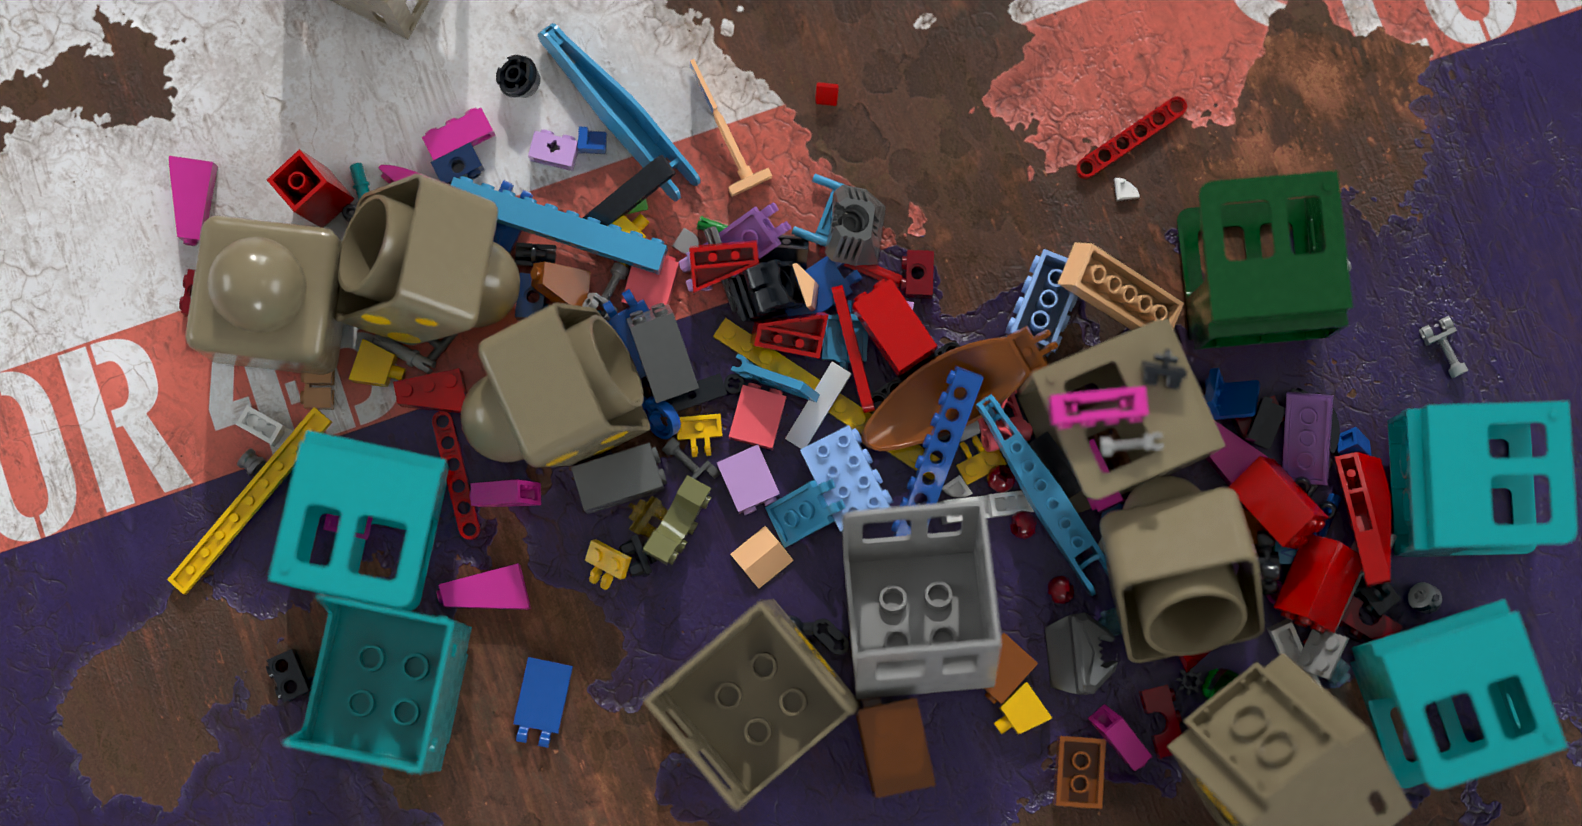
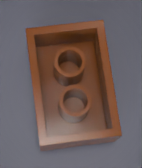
M1057 736L1053 805L1102 809L1106 739Z

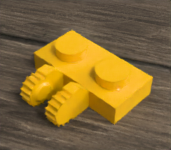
M721 414L679 417L681 428L677 433L678 441L691 440L692 457H697L698 447L696 439L705 438L704 450L706 456H711L710 438L723 437Z
M977 435L972 437V442L979 454L973 457L968 445L964 441L959 443L967 460L956 465L966 485L988 475L989 470L994 466L1006 465L999 449L987 452L984 450Z
M597 539L591 540L585 561L595 567L591 570L589 581L593 584L597 583L600 580L602 571H605L606 573L602 576L600 587L607 590L611 586L614 576L618 579L626 578L632 558Z

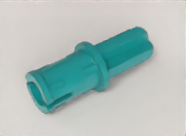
M354 163L350 166L354 182L352 187L356 190L359 201L363 194L370 191L368 187L370 182L366 179L363 164Z

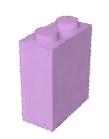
M758 445L717 462V466L739 514L743 512L744 515H748L757 510L756 506L763 503L765 506H768L777 501L776 497L780 496Z

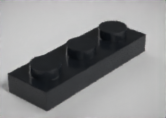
M1048 431L1029 444L1060 485L1068 499L1082 490L1071 463Z

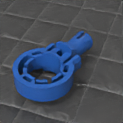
M643 396L642 406L648 417L650 430L661 439H669L678 433L681 428V422L676 410L666 401L656 403L654 397L646 398ZM660 414L668 418L666 419L668 426L662 424Z

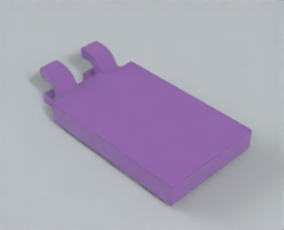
M772 203L761 211L757 207L752 208L719 232L722 243L757 240L759 259H761L782 244L778 237L789 231L792 227L787 221L776 228L773 226L768 217L779 209L775 203Z

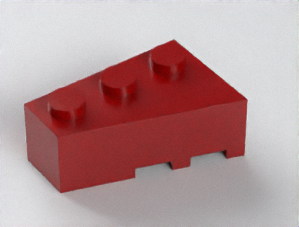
M751 240L690 246L693 293L759 264L758 241Z
M819 312L754 321L750 343L757 347L820 358L829 314Z
M460 368L393 382L397 404L406 408L461 413L462 404L467 394L463 371Z

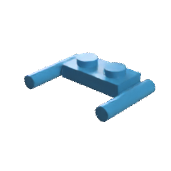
M814 174L812 182L833 190L816 233L794 226L791 234L826 247L832 218L833 193L845 184Z

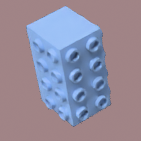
M1043 249L1040 256H1035L1029 272L1033 273L1032 277L1027 276L1021 290L1025 295L1024 297L1020 296L1013 313L1017 315L1015 318L1011 317L1005 331L1006 334L1010 335L1028 326L1034 337L1048 329L1052 334L1047 339L1038 342V346L1041 349L1051 342H1057L1059 347L1062 339L1059 333L1060 331L1063 332L1070 319L1067 313L1072 311L1078 296L1058 284L1068 258Z
M849 425L800 449L817 484L819 485L832 479L836 488L822 495L827 505L842 500L846 507L832 515L840 532H842V516L852 511L891 508L890 504L893 503L888 490H882L880 486L883 480L878 470H872L870 463L873 460L868 450L862 449L860 445L862 438L856 428L852 429Z

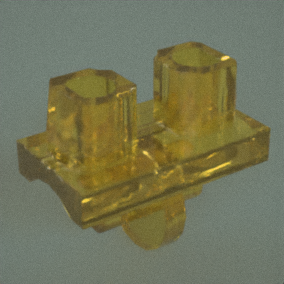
M651 496L647 504L642 499H640L637 505L630 503L628 507L633 511L628 518L633 520L634 523L629 530L637 535L641 534L650 538L656 528L649 524L648 521L652 516L662 521L668 512L661 505L662 501Z

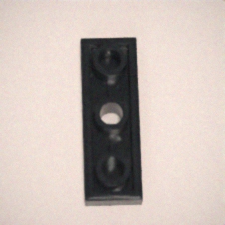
M719 373L698 380V389L664 401L668 402L676 412H680L726 396L727 392ZM690 392L696 393V397L694 399H690L688 397V394Z

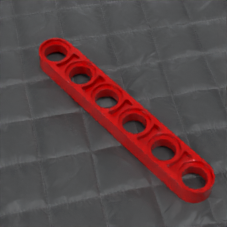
M1179 96L1169 99L1083 157L1076 166L1077 175L1082 179L1092 178L1182 117L1187 110L1186 100ZM1179 102L1183 110L1175 113L1171 110V104ZM1155 114H1161L1164 117L1165 122L1162 125H1156L1153 122L1152 117ZM1138 126L1144 127L1147 131L1146 136L1138 137L1134 132L1135 128ZM1120 138L1126 139L1129 143L1128 148L1124 150L1119 149L1116 145L1117 140ZM1100 151H1108L1111 157L1110 160L1107 162L1101 161L1098 157ZM1089 163L1092 166V172L1084 174L1080 170V165Z
M843 285L832 287L864 413L875 411L845 291Z
M439 411L434 414L432 425L440 457L445 459L447 463L452 458L458 459L460 462L457 470L448 471L446 479L459 533L463 538L473 540L480 534V525L475 506H471L469 497L471 489L454 421L448 412ZM442 415L447 416L449 419L448 425L444 428L437 425V419ZM444 438H453L454 446L451 449L443 448L442 441ZM457 480H462L465 483V488L462 492L457 493L453 490V483ZM461 502H468L471 509L467 514H461L458 511V506ZM468 523H472L476 527V531L472 536L464 534V526Z

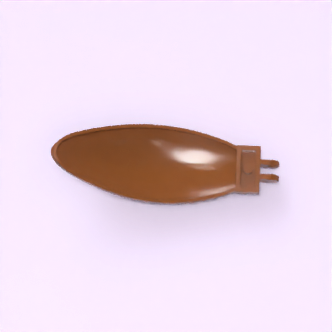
M1025 326L1007 337L969 343L930 360L903 380L874 411L863 429V444L867 448L877 451H891L922 444L926 434H931L933 426L930 425L934 413H939L941 407L938 404L942 392L947 391L949 386L946 383L950 370L954 371L956 366L980 374L983 377L966 426L982 418L976 407L978 402L992 394L998 403L1001 404L1019 388L1032 372L1049 366L1044 355L1058 347L1057 342H1051L1041 349L1037 343L1047 339L1052 333L1047 329L1033 337L1028 326ZM956 388L954 396L956 398L963 397L966 392L965 388ZM951 408L947 410L946 418L954 419L958 414L957 409ZM941 430L938 433V438L946 436L950 432L948 430Z

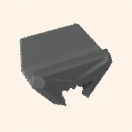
M842 185L834 191L831 225L825 248V254L829 260L855 266L878 264L886 206L868 190Z
M1082 612L1068 615L1044 628L1051 688L1077 695L1094 694L1115 672L1118 662L1112 660L1102 664L1104 661L1100 658L1103 654L1099 653L1102 648L1098 646L1102 642L1100 640L1112 642L1115 637L1108 628L1087 613Z

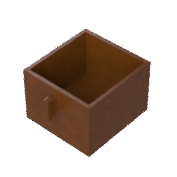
M880 697L858 699L859 702L862 701L863 709L855 711L873 797L880 798L936 786L917 698L885 705L881 703Z

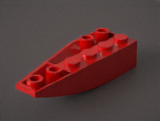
M1359 452L1336 456V472L1367 587L1390 582L1392 497L1381 458Z

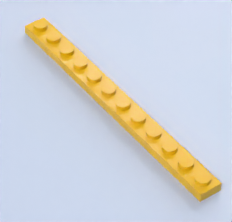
M727 318L724 319L713 335V338L736 353L743 355L748 361H751L758 367L802 381L814 390L820 382L818 378L777 351L752 345L750 343L752 335ZM841 393L828 411L830 415L845 425H849L852 429L856 428L861 435L872 415L870 412L864 413L862 407ZM914 445L886 452L917 471V468H915L916 460L919 455H923L925 449L920 445ZM931 453L930 460H940L938 457ZM926 472L923 474V476L929 479L930 481H932L934 478V474L932 472Z

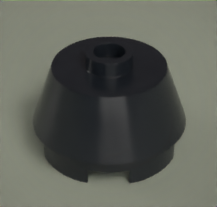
M511 55L507 57L508 61L503 64L502 68L498 67L496 72V83L499 85L500 90L503 94L512 98L532 96L540 85V74L535 63L527 56Z

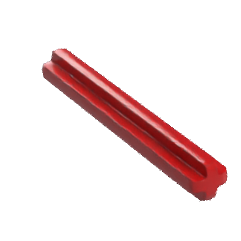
M821 246L818 255L822 258L827 256L825 254L826 247ZM843 265L879 281L885 279V281L892 279L897 287L900 286L901 278H903L902 275L878 265Z

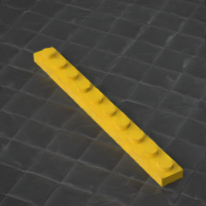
M313 407L167 580L182 594L187 595L294 469L300 441L304 442L306 430L324 433L333 422L321 411Z

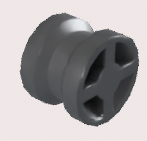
M250 448L240 457L237 466L246 469L247 474L252 477L263 467L266 460L263 457H258L256 451Z

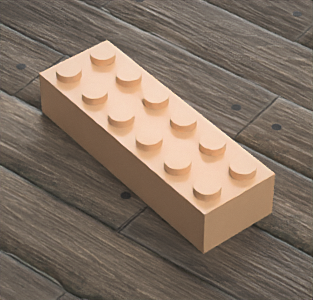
M1074 243L1058 281L1060 286L1130 330L1137 329L1158 319L1162 321L1167 318L1174 329L1184 305L1179 299L1090 243Z

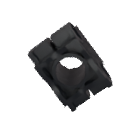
M772 260L768 263L762 262L742 272L743 275L739 274L736 278L728 279L730 284L729 292L735 299L737 305L736 312L742 321L754 322L772 318L771 316L786 314L785 310H794L806 304L802 291L796 282L792 261Z

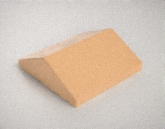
M794 263L792 265L806 306L811 311L816 310L819 285L797 263Z
M766 526L730 554L758 589L794 561Z

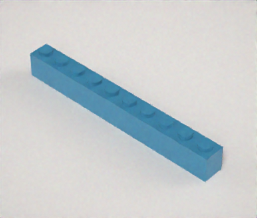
M461 176L460 179L453 177L451 186L481 196L496 204L498 208L497 223L660 275L668 251L667 245H664V241L660 239H645L641 233L635 231L627 233L621 231L622 228L614 224L605 226L600 224L601 221L592 217H588L586 220L580 218L578 213L567 210L565 213L558 211V207L548 203L545 206L537 204V201L530 197L521 199L515 197L516 194L508 190L499 192L494 190L495 187L486 183L477 185L470 178Z

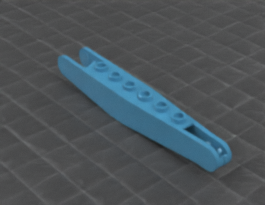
M552 23L538 33V39L543 47L554 58L600 120L643 168L658 156L663 155L670 160L671 163L669 164L673 169L677 168L690 184L697 186L701 183L698 173L647 111L556 24ZM565 52H566L576 63L573 64V62L569 59V57L565 54ZM671 179L661 186V189L673 201H678L681 198L679 189Z
M990 394L976 404L978 411L988 425L1033 511L1090 596H1094L1096 591L1082 569L1098 559L1108 575L1105 555L1060 485L1005 414L995 397ZM1001 419L1012 434L1007 440L1003 439L995 424V421ZM1090 547L1093 554L1077 563L1074 557Z

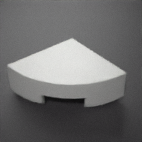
M1123 178L1114 179L1117 201L1139 199L1138 190L1130 182Z
M960 475L942 488L947 495L955 498H964L973 494Z

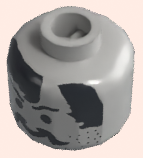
M1420 582L1410 589L1408 601L1413 609L1424 614H1431L1440 608L1442 595L1437 587L1426 582Z

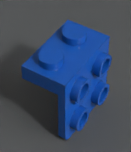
M1211 368L1209 377L1205 380L1206 393L1203 397L1213 419L1254 416L1260 391L1259 381L1250 380L1225 383L1219 368Z

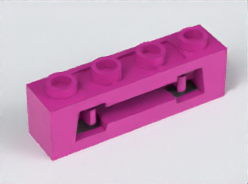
M1146 386L1058 394L1048 397L1051 426H1057L1058 430L1072 428L1071 424L1081 423V427L1095 426V422L1104 421L1105 425L1119 424V420L1128 419V423L1142 422V418L1149 415ZM1131 396V399H1121L1119 401V409L1081 412L1078 416H1067V414H1075L1077 412V405L1111 402L1119 397ZM1066 402H1076L1070 405H1064V403ZM1130 408V411H1120V409Z

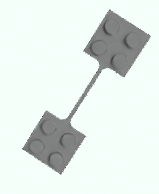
M1391 534V549L1397 538L1394 534ZM1354 540L1351 549L1358 553ZM1361 569V571H1360V574H1359V576H1358V578H1357V581H1356V583H1355V585H1354V588H1353L1352 593H1351V595H1350V597H1349V600H1348V602H1347V604H1346V607H1345V609H1344V611H1343V614H1342L1341 619H1340V621H1339V623H1338V626H1339V624H1340V622H1341V620H1342V617H1343V615H1344V613H1345V611H1346V609H1347V607H1348V605H1349V603H1350V601H1351V598H1352V596H1353V594H1354V592H1355V590H1356V588H1357V586H1358V584H1359V582H1360V579H1361L1362 575L1364 574L1363 569ZM1312 630L1296 664L1305 672L1330 680L1349 638L1338 635L1336 632L1325 631L1322 634Z

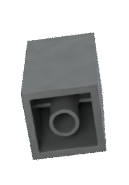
M664 303L656 304L651 307L652 310L646 312L642 310L633 312L629 318H626L656 403L699 388L674 313L669 304L664 305Z
M650 443L571 467L584 511L587 514H591L665 491L664 485L668 483L663 469H658L657 463H660L661 460L656 447L652 448Z

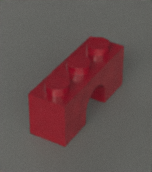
M1352 596L1338 626L1342 627L1343 625L1350 629L1349 633L1358 639L1363 637L1370 642L1399 633L1403 627L1384 614L1378 616L1373 624H1364L1358 614L1363 602Z
M1168 684L1139 691L1144 713L1158 712L1165 718L1164 730L1159 734L1151 736L1156 757L1163 758L1173 755L1167 746L1183 734L1179 726L1182 723L1179 710L1175 711L1173 704L1176 701L1173 688H1169Z

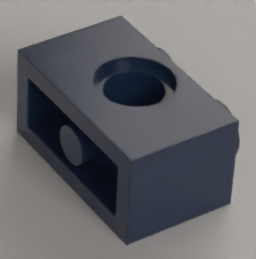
M470 142L430 162L439 180L451 185L453 177L460 179L461 176L473 180L482 174L481 172L485 170ZM463 164L464 169L461 172L456 173L453 171L455 165Z
M519 273L521 284L515 309V318L519 321L549 307V304L546 303V297L531 286L532 279L529 273ZM532 293L540 295L539 300L535 303L528 301V297Z

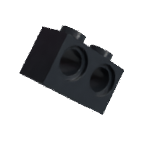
M290 649L267 659L268 666H266L269 677L271 679L274 678L277 686L274 689L279 700L283 699V702H290L311 693L312 687L297 650ZM282 660H286L289 666L287 671L282 673L279 670V663ZM290 681H295L297 690L291 694L287 690V685Z

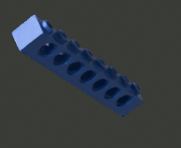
M957 366L954 371L950 370L946 381L949 386L947 391L942 392L938 402L941 405L939 413H934L930 425L933 426L930 435L926 434L923 442V447H925L922 456L919 455L916 460L915 468H917L915 477L911 476L907 485L909 493L907 498H902L900 507L937 504L982 384V375ZM958 387H963L966 390L965 395L961 398L954 396V390ZM951 408L957 409L958 414L954 419L946 418L947 410ZM941 430H948L950 432L946 440L938 439V433ZM940 451L942 457L938 461L930 460L931 453ZM932 472L934 478L930 482H924L922 480L923 474ZM918 493L926 495V499L922 503H916L914 497ZM895 520L891 531L894 532V537L909 535L911 524L907 523L906 520Z

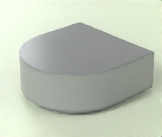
M684 228L672 247L680 253L687 255L689 247L699 245V241L694 233Z

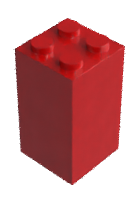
M300 149L266 179L293 212L321 228H324L342 211L345 205L350 204L355 199L328 167Z
M882 279L873 286L874 289L870 293L863 292L854 299L852 311L892 370L899 377L935 353L937 344L892 279L888 281Z
M1259 456L1228 487L1236 492L1243 505L1282 547L1301 549L1309 542L1310 539L1308 537L1314 532L1317 533L1326 525L1325 521L1329 518L1274 459Z
M1312 534L1308 537L1310 539L1309 542L1301 549H1298L1274 608L1282 612V617L1292 621L1295 619L1294 624L1307 629L1308 626H1311L1312 630L1322 634L1325 631L1335 633L1362 565L1359 554L1343 543Z

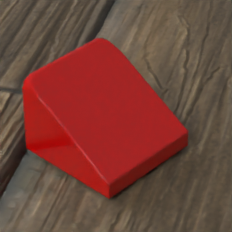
M818 82L815 103L836 106L839 85Z

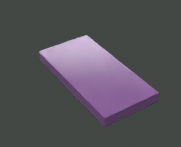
M1287 392L1282 468L1293 480L1303 476L1308 478L1311 484L1328 485L1333 395Z

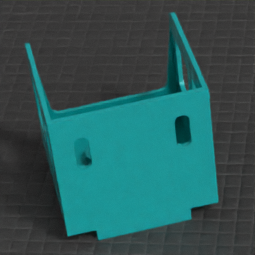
M1569 401L1427 405L1421 409H1406L1387 420L1393 534L1397 536L1394 542L1395 556L1438 557L1528 554L1537 545L1566 544L1576 537L1577 516ZM1530 423H1542L1546 428L1547 454L1544 457L1532 458ZM1488 440H1505L1508 444L1509 458H1492L1489 455ZM1542 474L1549 479L1551 520L1547 524H1536L1533 475ZM1505 488L1510 491L1513 525H1497L1494 523L1491 489Z
M306 430L304 442L300 441L269 581L283 586L403 611L416 609L421 602L446 491V479L449 471L446 460ZM332 514L341 516L331 563L327 567L311 565L310 558L320 516ZM368 516H373L371 525L378 524L407 530L398 574L392 581L359 575L366 539L354 536L355 532L364 534Z
M316 594L315 598L328 612L326 627L304 725L299 732L283 740V745L404 769L406 772L414 774L415 772L441 771L458 704L472 627L448 620L449 618L439 616V618Z
M1505 599L1481 605L1351 648L1356 660L1350 662L1383 757L1400 788H1411L1427 782L1433 788L1443 789L1568 748L1518 611L1510 613ZM1460 692H1467L1470 695L1485 736L1484 739L1475 742L1466 740L1451 695ZM1433 701L1436 704L1450 744L1449 749L1442 753H1438L1424 713V706ZM1394 707H1398L1417 756V761L1409 762L1405 758L1390 716V711Z

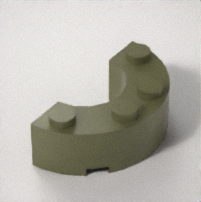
M687 475L676 493L667 514L657 530L652 533L643 548V552L666 565H673L678 554L682 553L687 545L685 539L688 533L693 535L699 523L695 521L701 509H706L712 497L708 496L711 488Z

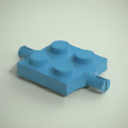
M848 300V307L851 314L852 301ZM838 314L829 315L823 339L822 360L838 362L840 367L848 371L850 359ZM851 314L862 361L867 362L868 333L857 317Z

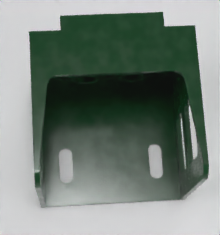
M1338 170L1209 181L1199 190V207L1186 208L1179 213L1177 217V231L1189 340H1194L1195 350L1330 338L1349 326L1347 311L1353 308ZM1288 223L1292 227L1295 254L1291 250ZM1263 224H1271L1274 254L1269 258L1262 257L1260 226ZM1240 227L1243 230L1246 260L1231 261L1226 257L1223 228ZM1200 230L1202 232L1205 281L1202 279L1198 232Z

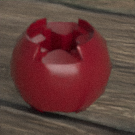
M1005 465L994 466L989 470L987 476L989 487L993 488L997 493L1008 492L1013 488L1016 481L1012 471Z
M1018 511L1012 516L1010 529L1013 535L1020 539H1027L1035 534L1037 520L1031 512Z
M1058 575L1048 582V594L1052 595L1053 602L1065 604L1074 597L1073 585H1070L1068 577Z

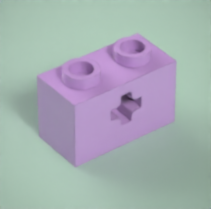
M544 129L541 132L534 131L528 157L532 162L573 171L578 154V141H575V138L569 135L555 136L553 132ZM557 145L559 150H555L552 153L550 148H554Z

